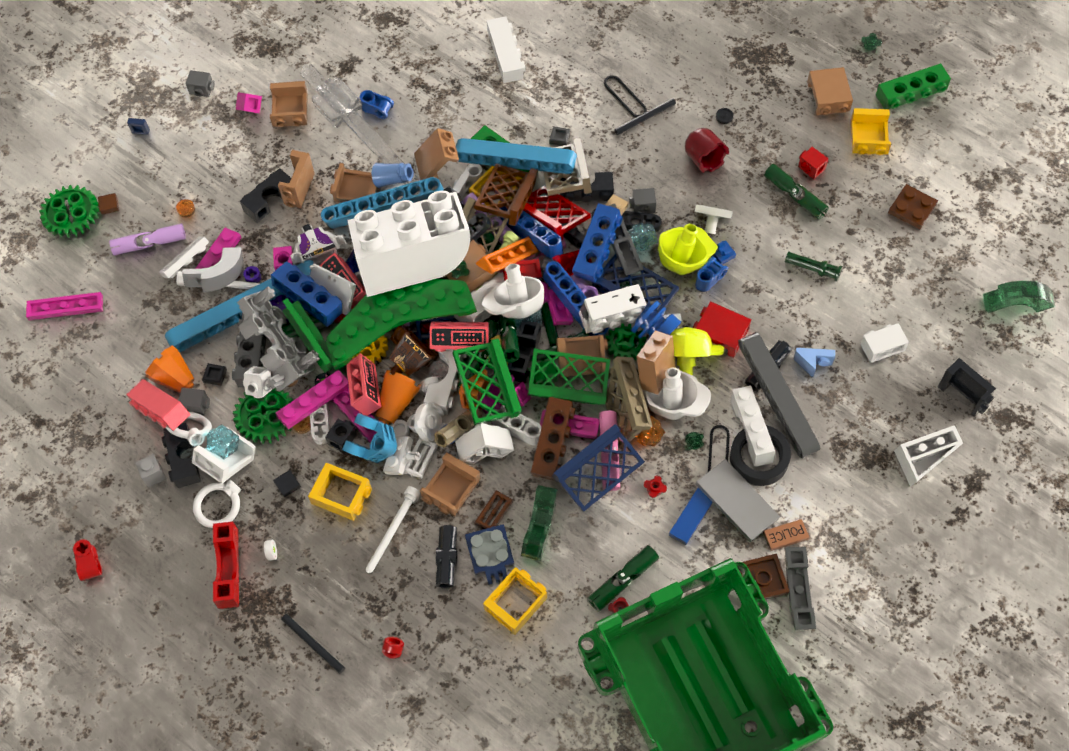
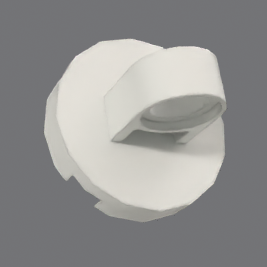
M434 402L423 403L417 408L416 413L409 417L407 426L424 441H434V434L445 425V423H442L441 417L444 416L441 407Z

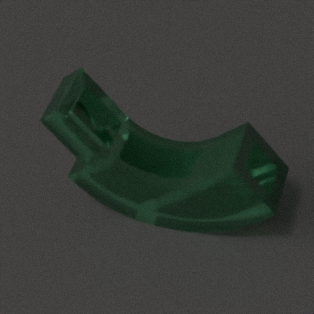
M1035 281L1007 282L999 284L998 289L983 294L985 310L988 313L1015 305L1029 306L1037 313L1055 307L1053 291L1047 285Z
M541 485L537 486L530 524L523 539L522 557L541 561L553 522L558 489Z

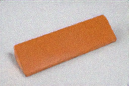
M528 236L482 257L475 264L493 274L539 251Z

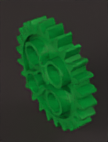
M69 185L68 189L62 186V191L55 189L56 194L49 193L50 199L44 198L46 204H41L42 210H39L42 224L49 233L52 232L54 236L59 234L61 238L65 234L70 238L73 233L77 237L79 231L84 234L83 229L90 230L89 224H95L93 219H97V213L100 212L98 208L99 203L95 195L92 194L91 190L87 191L85 187L80 189L79 185H76L74 189L72 185ZM66 200H68V204L70 206L69 209L66 205ZM70 212H71V215H72V217H73V221H74L73 223L71 222L72 220H71V218H70V216H69V215H70Z
M274 388L262 398H254L251 395H245L244 392L245 398H238L240 404L234 405L236 411H233L235 427L241 436H245L247 441L252 438L253 443L256 444L259 439L263 445L265 440L268 439L271 444L272 438L279 441L280 434L286 436L285 430H292L291 428L287 429L280 420L272 422L274 419H278L276 412L293 401L288 392L284 393L283 390L279 392L277 388ZM257 406L256 409L250 410L252 407ZM256 423H261L259 426L253 427Z

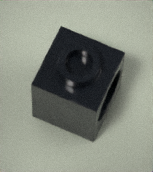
M337 419L325 438L329 446L345 453L346 451L342 450L345 441L352 442L357 433L350 421ZM346 432L344 436H338L340 433Z

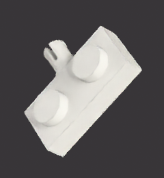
M395 436L397 450L386 459L383 469L386 475H403L409 460H419L420 453L411 452L413 442L411 437Z

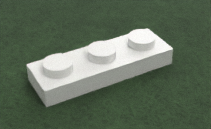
M199 236L162 268L159 273L163 278L175 277L183 265L187 266L193 261L192 257L194 255L200 254L206 249L209 241L205 237Z

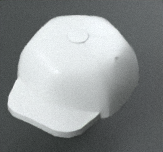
M510 264L505 268L508 279L495 286L482 300L484 309L493 315L501 314L507 318L522 319L541 309L544 302V286L539 279L521 276L518 264Z
M674 367L668 368L665 371L666 378L663 380V388L658 395L645 391L650 410L670 420H677L684 416L702 415L711 400V392L705 385L698 382L697 378Z

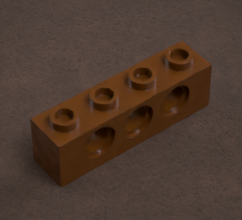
M549 397L531 469L532 476L555 481L552 475L562 467L559 463L561 457H565L567 446L564 445L565 438L569 439L571 427H569V422L575 416L576 408H573L572 401ZM561 416L564 418L563 423L555 424L553 422L554 419ZM552 435L560 437L559 441L554 444L549 442V438ZM547 454L555 456V459L550 463L544 461Z

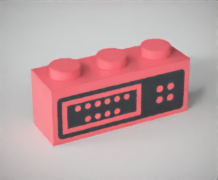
M333 253L319 265L356 284L351 309L366 295L365 287L344 259L336 253Z
M431 322L430 349H435L437 352H444L446 349L458 350L489 343V322Z
M359 354L346 365L350 401L352 407L363 415L368 416L381 408L376 366L365 356Z

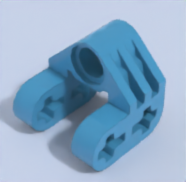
M358 413L354 423L374 430L377 433L373 436L370 448L346 440L342 450L375 463H379L392 456L397 450L394 428L379 420Z

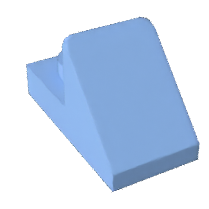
M796 348L794 354V361L811 377H814L816 365L829 366L833 364L835 359V350Z

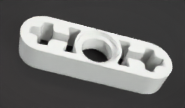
M328 403L310 414L312 438L319 445L327 443L325 436L330 431ZM319 413L325 415L322 421L314 420V417ZM318 427H322V431L324 433L322 438L318 437Z

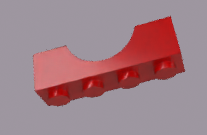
M233 521L213 523V545L217 563L216 579L213 581V602L218 609L239 607L238 529Z

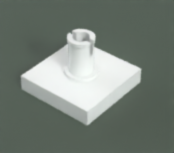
M698 204L695 207V212L704 213L707 216L704 230L706 233L716 234L718 218L725 217L731 219L733 211Z

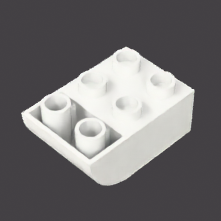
M437 191L429 195L427 200L415 203L403 200L395 203L389 210L377 213L373 210H364L356 214L354 219L347 220L356 261L367 297L447 275L463 261L470 245V230L456 192Z

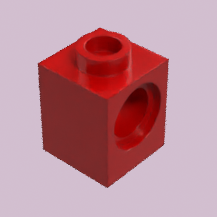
M812 146L809 150H804L800 154L798 167L815 179L826 169L828 158Z

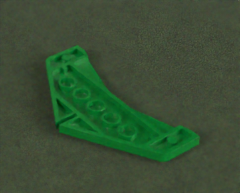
M433 279L369 297L366 294L328 334L326 344L333 367L339 369L347 365L353 356L391 329L410 321L451 315L467 316L478 311L466 282L462 280Z

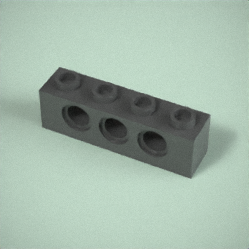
M243 312L242 319H239L238 326L244 321ZM241 332L240 335H237L236 344L238 351L234 353L236 366L232 370V380H235L237 387H244V373L253 366L263 367L260 358L265 355L266 335H254L247 340Z

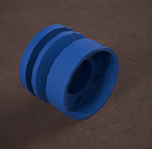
M656 301L640 314L631 331L636 333L642 328L643 331L638 336L640 339L646 334H649L651 337L654 331L670 335L682 322L673 314L665 319L663 315L666 312V308L663 307L658 313L656 310L661 303Z

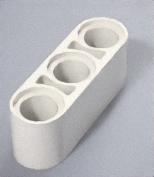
M504 405L499 410L493 409L499 413L506 412ZM522 414L514 418L506 417L492 421L493 426L509 429L511 436L529 445L538 444L542 428L538 422ZM515 423L521 424L519 427L512 426ZM530 432H537L538 434L535 435V436H532V435H530L529 433H530Z

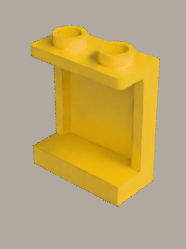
M853 109L851 116L852 153L888 155L891 147V141H889L888 136L889 109Z

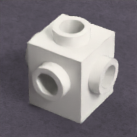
M257 366L247 370L244 373L243 380L245 395L262 398L268 394L272 388H267L266 384L268 382L266 380L271 377V371Z

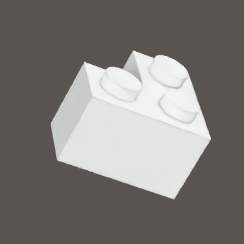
M486 423L475 425V428L455 440L459 460L469 464H475L486 456L503 458L514 451L510 430L500 426L486 425Z

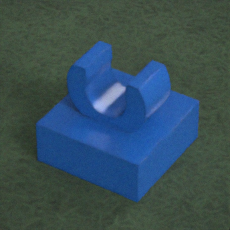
M727 241L718 243L717 251L712 255L722 265L736 258L735 251Z

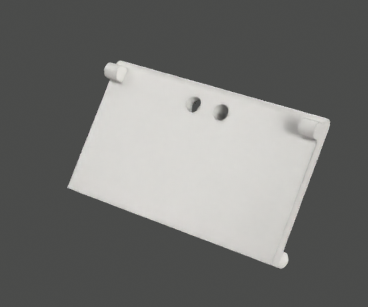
M315 263L309 267L311 269L310 277L318 285L324 286L330 294L340 298L343 314L347 315L351 309L356 284Z

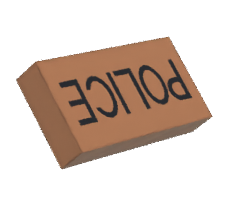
M802 519L763 532L770 551L809 539Z

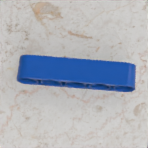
M506 207L499 208L500 210L508 211ZM525 211L522 212L516 226L510 225L508 220L506 225L522 239L529 236L537 250L548 258L552 259L554 256L564 254L561 237Z
M549 262L543 273L545 282L584 329L579 311L587 297L558 262ZM549 271H555L556 275L550 274ZM560 285H566L568 289H562ZM571 299H577L579 304L573 303ZM609 327L604 328L602 333L593 334L590 332L589 335H603L605 337Z

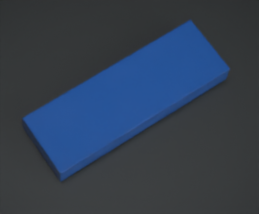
M699 487L669 532V536L684 545H687L713 504Z

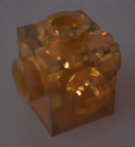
M650 416L653 427L649 430H642L636 436V441L642 446L655 447L661 441L665 431L661 427V423L653 416Z

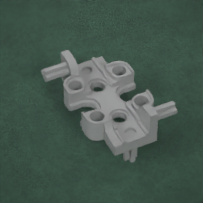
M268 286L263 291L245 296L237 302L244 314V321L239 325V329L246 340L254 335L264 334L271 341L272 346L266 350L268 353L260 358V361L266 369L274 371L272 377L266 380L268 382L266 384L267 388H277L280 392L294 381L314 371L316 368L313 364L319 360V355L314 350L305 354L307 347L300 337L294 336L290 338L284 334L281 326L287 322V317L280 308L272 306L269 302L275 296V291Z

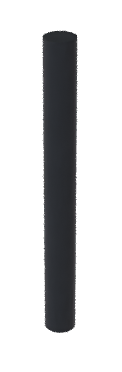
M672 98L614 129L616 135L676 104L675 99Z
M288 614L281 618L290 629L339 674L344 671L345 667Z

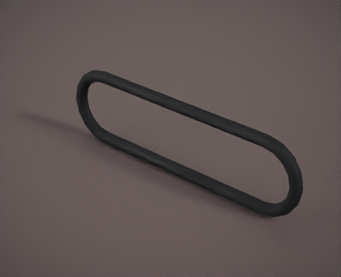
M610 75L605 78L604 85L634 117L640 115L634 114L607 85L609 78H616L644 108V113L647 112L646 106L619 77Z
M723 425L714 426L710 432L708 472L711 470L713 432L716 428H723L727 432L725 459L728 461L730 433L728 428Z

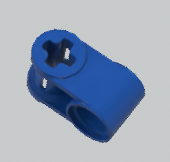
M365 90L360 93L362 111L377 116L380 119L387 118L388 111L394 106V101L391 98L371 90Z
M714 256L711 257L697 272L695 282L697 290L701 292L709 291L726 275L729 267L717 262Z

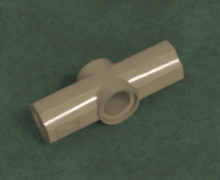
M470 408L434 434V441L438 446L445 448L475 426ZM477 408V416L478 418H482L483 413L479 408Z

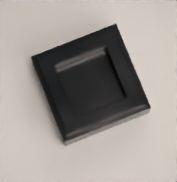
M208 363L202 378L203 383L222 386L227 371L226 366Z
M290 470L273 480L284 498L301 487Z

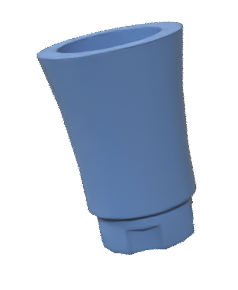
M375 163L372 167V180L377 188L411 181L414 176L413 169L409 163Z

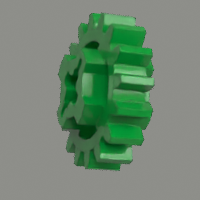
M621 323V327L614 328V331L609 330V336H606L608 354H614L613 359L616 357H632L637 360V355L646 344L645 336L641 339L638 337L643 330L633 333L631 331V323L628 326Z

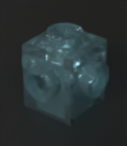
M638 223L633 225L632 229L627 230L628 234L631 235L635 248L639 251H645L651 245L658 243L654 226L649 223Z
M221 424L209 431L206 448L222 459H226L238 450L239 436Z

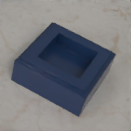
M128 118L127 124L132 134L149 135L150 129L145 119Z

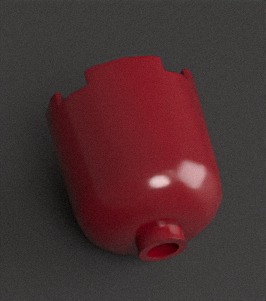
M708 128L694 130L685 141V152L703 173L708 170L713 172L719 169L725 163L723 159L726 154L729 155V148Z

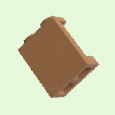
M844 67L809 72L807 83L808 87H812L816 102V115L844 113L851 110L853 98Z
M305 81L270 83L272 93V114H270L272 126L307 125L308 91Z
M439 128L414 153L420 180L430 177L439 179L437 172L448 161L457 162L459 160L452 132Z
M292 150L290 158L294 168L293 176L290 183L279 182L278 187L285 205L291 208H301L315 172L309 153Z
M340 163L339 168L335 170L334 184H331L330 194L333 195L334 202L343 203L378 193L381 188H377L374 185L371 172L345 169L344 163Z
M603 335L556 339L557 352L605 358V350H608L607 339H604ZM559 356L558 368L561 370L569 363L565 357ZM581 359L573 363L579 373L588 367L585 361ZM597 362L592 367L597 374H601L605 371L606 363ZM571 365L562 371L565 377L577 375ZM589 368L581 375H592L594 373Z
M446 452L442 458L443 464L426 488L422 487L420 489V493L425 503L429 505L434 504L445 515L451 514L455 517L481 477L480 471Z

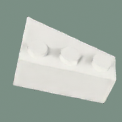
M954 425L901 444L894 452L911 487L961 446L963 442Z

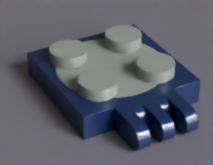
M504 524L465 534L475 575L485 572L488 585L493 584L491 576H495L496 583L500 582L499 574L501 573L503 579L507 577L505 567L513 565L514 559Z

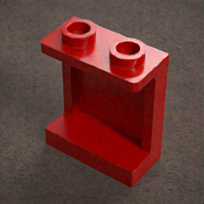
M710 301L707 307H703L700 313L701 319L699 322L696 321L693 328L707 332L712 343L722 345L725 349H728L727 355L734 358L740 348L738 340L747 335L752 319Z

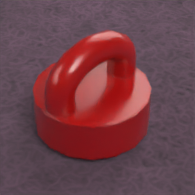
M387 637L383 641L382 653L391 659L399 658L402 655L404 642L396 637Z

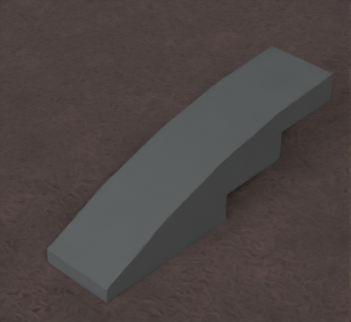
M615 203L609 205L610 207L617 208ZM622 219L620 227H617L615 231V241L611 245L625 275L628 276L643 270V266L631 235L628 234ZM608 224L603 225L604 229H607L609 227Z

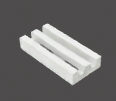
M419 437L412 451L419 452L422 444H425L419 460H417L413 470L410 468L414 460H409L403 473L410 474L412 477L416 476L422 480L438 445L431 441H424ZM431 446V448H430V450H429V452H428V454H427V456H426V458H425V460H424V462H423V465H422L420 471L417 472L418 469H419V467H420V465H421V463H422V461H423V459H424V457H425V455H426V453H427V451H428V449H429V447Z

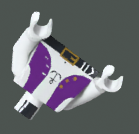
M306 224L301 228L303 234L297 237L298 242L294 246L293 254H291L292 263L295 265L297 262L304 263V261L313 260L315 264L319 265L333 253L338 255L336 247L339 249L340 245H346L347 243L343 235L336 236L329 231H324L322 227L313 229L311 224Z

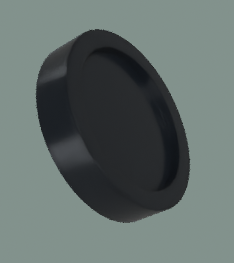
M721 108L716 113V120L721 124H728L733 120L734 114L728 108Z

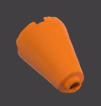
M386 370L380 393L381 408L376 412L378 420L388 425L395 423L421 388L420 384L415 386L416 381L397 372L391 375V370Z

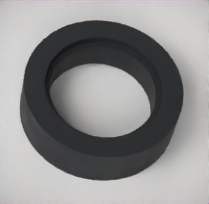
M768 425L766 427L771 441L779 454V462L774 468L767 471H757L745 464L741 456V449L747 443L744 429L734 438L730 451V464L749 484L755 486H767L780 480L786 473L791 459V447L786 437L779 430Z

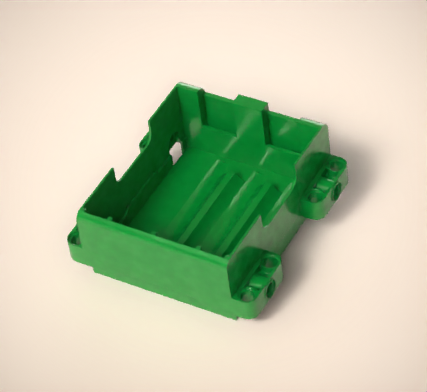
M731 558L679 583L674 582L651 593L649 597L595 622L593 630L583 634L578 640L577 649L597 691L603 696H609L618 691L621 692L649 751H801L826 738L833 731V723L811 682L806 677H797L795 673L789 674L767 635L761 621L767 616L769 606L757 582L744 563L734 562ZM702 585L705 586L704 588L681 598L683 593L698 588ZM733 590H735L741 601V607L737 611L728 597ZM645 611L648 612V615L622 626V623ZM584 641H589L593 644V648L585 650L581 644ZM605 679L609 680L612 683V687L604 689L600 682ZM794 705L798 707L804 718V723L799 727L789 711ZM748 721L755 723V732H747L745 730V724Z

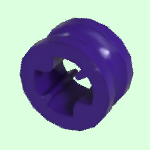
M250 266L244 270L243 275L246 282H260L261 274L257 267Z

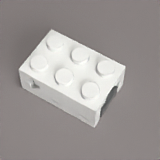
M637 284L585 299L579 315L586 334L590 332L596 334L607 327L613 329L619 327L621 323L636 322V319L643 312L647 304L640 286Z

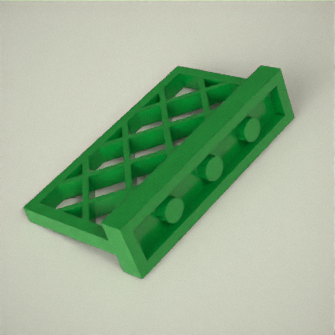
M288 298L285 299L283 303L287 308L282 310V312L309 352L314 350L315 353H318L319 360L316 362L324 373L329 372L334 367L325 339L300 302L296 301L292 304Z
M499 338L491 340L490 343L453 350L452 354L474 425L506 417H518L522 409ZM487 349L488 359L485 361L476 355L478 351ZM466 354L470 356L469 364L461 362L459 355ZM474 359L484 364L480 372L470 367ZM485 366L494 371L492 379L482 374ZM467 370L477 375L474 383L466 379L465 373ZM479 377L490 382L486 390L476 385ZM491 384L499 388L500 393L498 397L488 392ZM473 388L483 393L479 401L471 397L470 392ZM485 395L495 400L491 408L481 403ZM499 402L505 406L506 412L499 413L493 410V408ZM478 406L489 412L486 417L478 418L476 413Z
M534 349L527 395L543 398L554 397L572 402L604 406L606 404L611 359ZM537 353L545 354L550 361L541 367L536 361ZM559 356L565 357L569 363L561 370L554 362ZM578 359L584 360L588 365L580 373L573 365ZM597 362L606 363L605 371L600 375L592 367ZM550 363L558 371L551 378L543 370ZM571 365L577 375L568 381L562 371ZM590 368L596 378L587 383L581 374ZM541 371L547 381L542 385L533 384L534 375ZM558 374L567 382L562 387H556L551 381ZM578 376L586 385L580 390L575 389L570 383ZM598 379L603 385L602 393L594 392L589 385Z

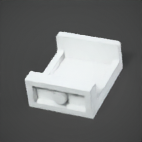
M225 427L222 436L204 449L201 446H197L193 449L192 464L222 484L254 460L256 447L235 431Z

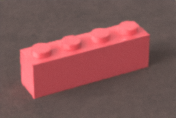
M144 379L126 394L131 400L129 404L135 410H139L153 422L157 421L164 429L168 427L174 431L191 415L180 401Z

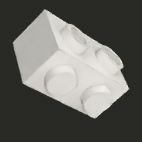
M898 323L895 325L889 324L880 330H871L865 333L860 345L868 360L872 363L904 352L909 341Z

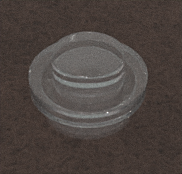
M435 361L429 367V375L437 377L438 380L443 379L448 373L447 366L441 361Z

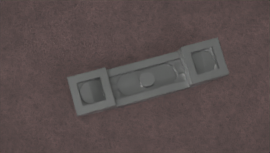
M806 547L785 548L787 585L790 591L788 595L794 629H816L807 570L809 567Z

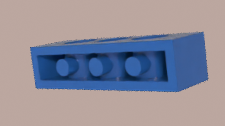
M598 203L572 269L575 277L596 283L597 278L601 277L604 260L607 261L610 253L608 249L616 238V228L620 227L622 223L619 209ZM604 224L609 225L607 229H601ZM597 241H603L600 246L594 245ZM590 258H597L593 263L588 262Z
M286 261L271 274L272 286L292 301H299L305 311L328 327L343 313L340 298L330 294L324 286L318 285L309 275L303 274L296 265H291Z

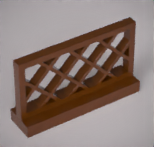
M495 164L474 205V209L507 218L510 225L516 226L536 185L538 170L531 168L529 172ZM497 171L504 172L506 174L499 175ZM518 176L522 177L523 179L517 180L515 177ZM510 178L511 182L506 183L504 181L505 179ZM497 181L500 182V184H498V185H494V184L492 183V182H497ZM516 186L518 189L511 190L510 187ZM505 189L507 192L500 193L498 190ZM492 191L495 193V195L491 196L487 194L488 192ZM505 197H512V200L506 201ZM500 199V203L495 204L493 200ZM488 202L490 205L485 206V205H482L481 203ZM506 207L508 211H503L499 208Z

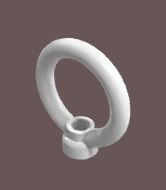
M190 411L188 412L191 415L186 419L200 422L204 426L202 430L192 428L189 431L176 428L172 431L166 427L173 435L188 439L192 446L201 445L205 437L212 430V424L206 417Z
M231 480L226 484L216 482L204 486L197 493L193 501V513L196 520L207 528H213V523L232 522L240 509L238 493L241 489ZM212 491H224L232 500V508L229 514L217 521L207 519L201 512L203 498Z

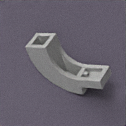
M223 248L222 257L214 266L202 269H183L184 286L202 287L203 292L215 291L228 286L238 278L242 271V248Z

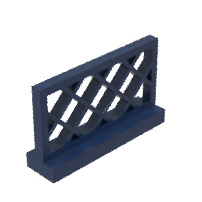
M616 254L613 255L603 268L600 278H597L596 283L592 282V286L600 294H605L622 289L619 283L629 281L630 286H633L632 281L642 279L643 286L640 289L641 291L645 290L646 298L644 299L648 303L645 309L651 305L650 301L660 300L661 306L656 310L658 313L663 307L666 308L679 290L677 285L644 266L643 270L640 271L641 275H628V277L618 279L616 272L623 271L622 267H615ZM614 272L615 279L607 280L603 278L606 273ZM653 278L656 280V284L646 286L645 279ZM669 287L672 291L670 294L662 295L660 288ZM658 288L659 296L649 297L647 290Z
M616 424L552 475L582 512L587 510L645 462L620 432L621 429ZM617 438L624 444L623 451L612 450L613 441ZM600 452L609 453L608 464L597 462V454ZM612 453L623 454L622 465L611 464ZM625 456H634L638 463L634 466H625ZM585 464L594 465L593 476L581 475L582 466ZM596 465L607 467V478L595 476ZM610 467L621 468V477L618 479L609 478ZM569 477H578L577 488H570L565 483V480ZM581 478L592 479L591 490L580 489ZM595 479L605 480L606 489L603 491L594 490ZM580 492L591 493L590 502L585 506L579 500Z

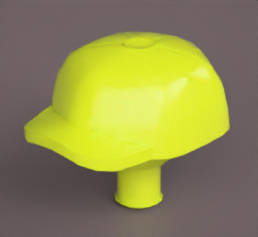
M686 224L684 228L676 227L660 234L658 242V252L662 265L679 275H686L702 268L718 248L717 244L702 228L693 224Z
M684 327L677 328L670 334L673 336L674 356H677V366H679L680 371L693 375L696 357L724 354V347L722 345H712L710 336L703 330Z

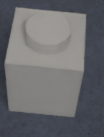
M154 454L135 462L141 478L148 488L166 480L161 465Z

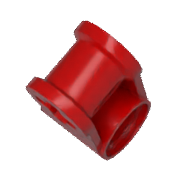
M81 539L74 544L73 552L76 561V571L80 581L102 575V568L96 548L88 540Z

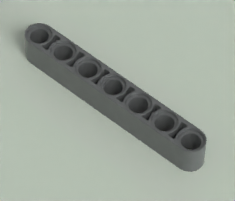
M755 332L738 340L740 350L797 455L800 458H804L819 451L820 445L760 334Z

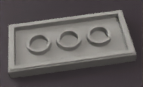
M726 459L696 481V485L749 542H752L780 518Z

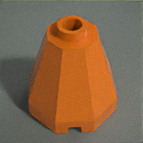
M173 345L160 353L162 356L159 359L156 357L145 371L146 377L152 382L178 393H181L182 388L192 389L195 385L191 371L178 349Z

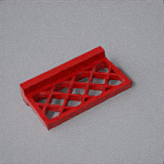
M542 186L531 193L527 202H534V204L526 203L523 210L561 237V241L564 240V233L591 218L589 212L559 194L540 196L543 193L547 194L546 186ZM550 201H559V203H550ZM561 208H570L571 210H561ZM570 215V217L560 218V216ZM560 223H568V224L562 227V225H561Z

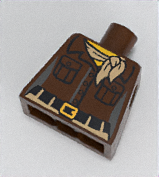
M412 331L405 332L390 355V359L395 363L390 373L394 375L395 372L400 374L404 372L407 376L413 375L432 361L436 355Z

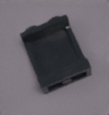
M960 358L945 371L938 385V388L943 392L952 385L975 405L971 413L973 417L978 413L983 414L995 398L993 393L996 388Z

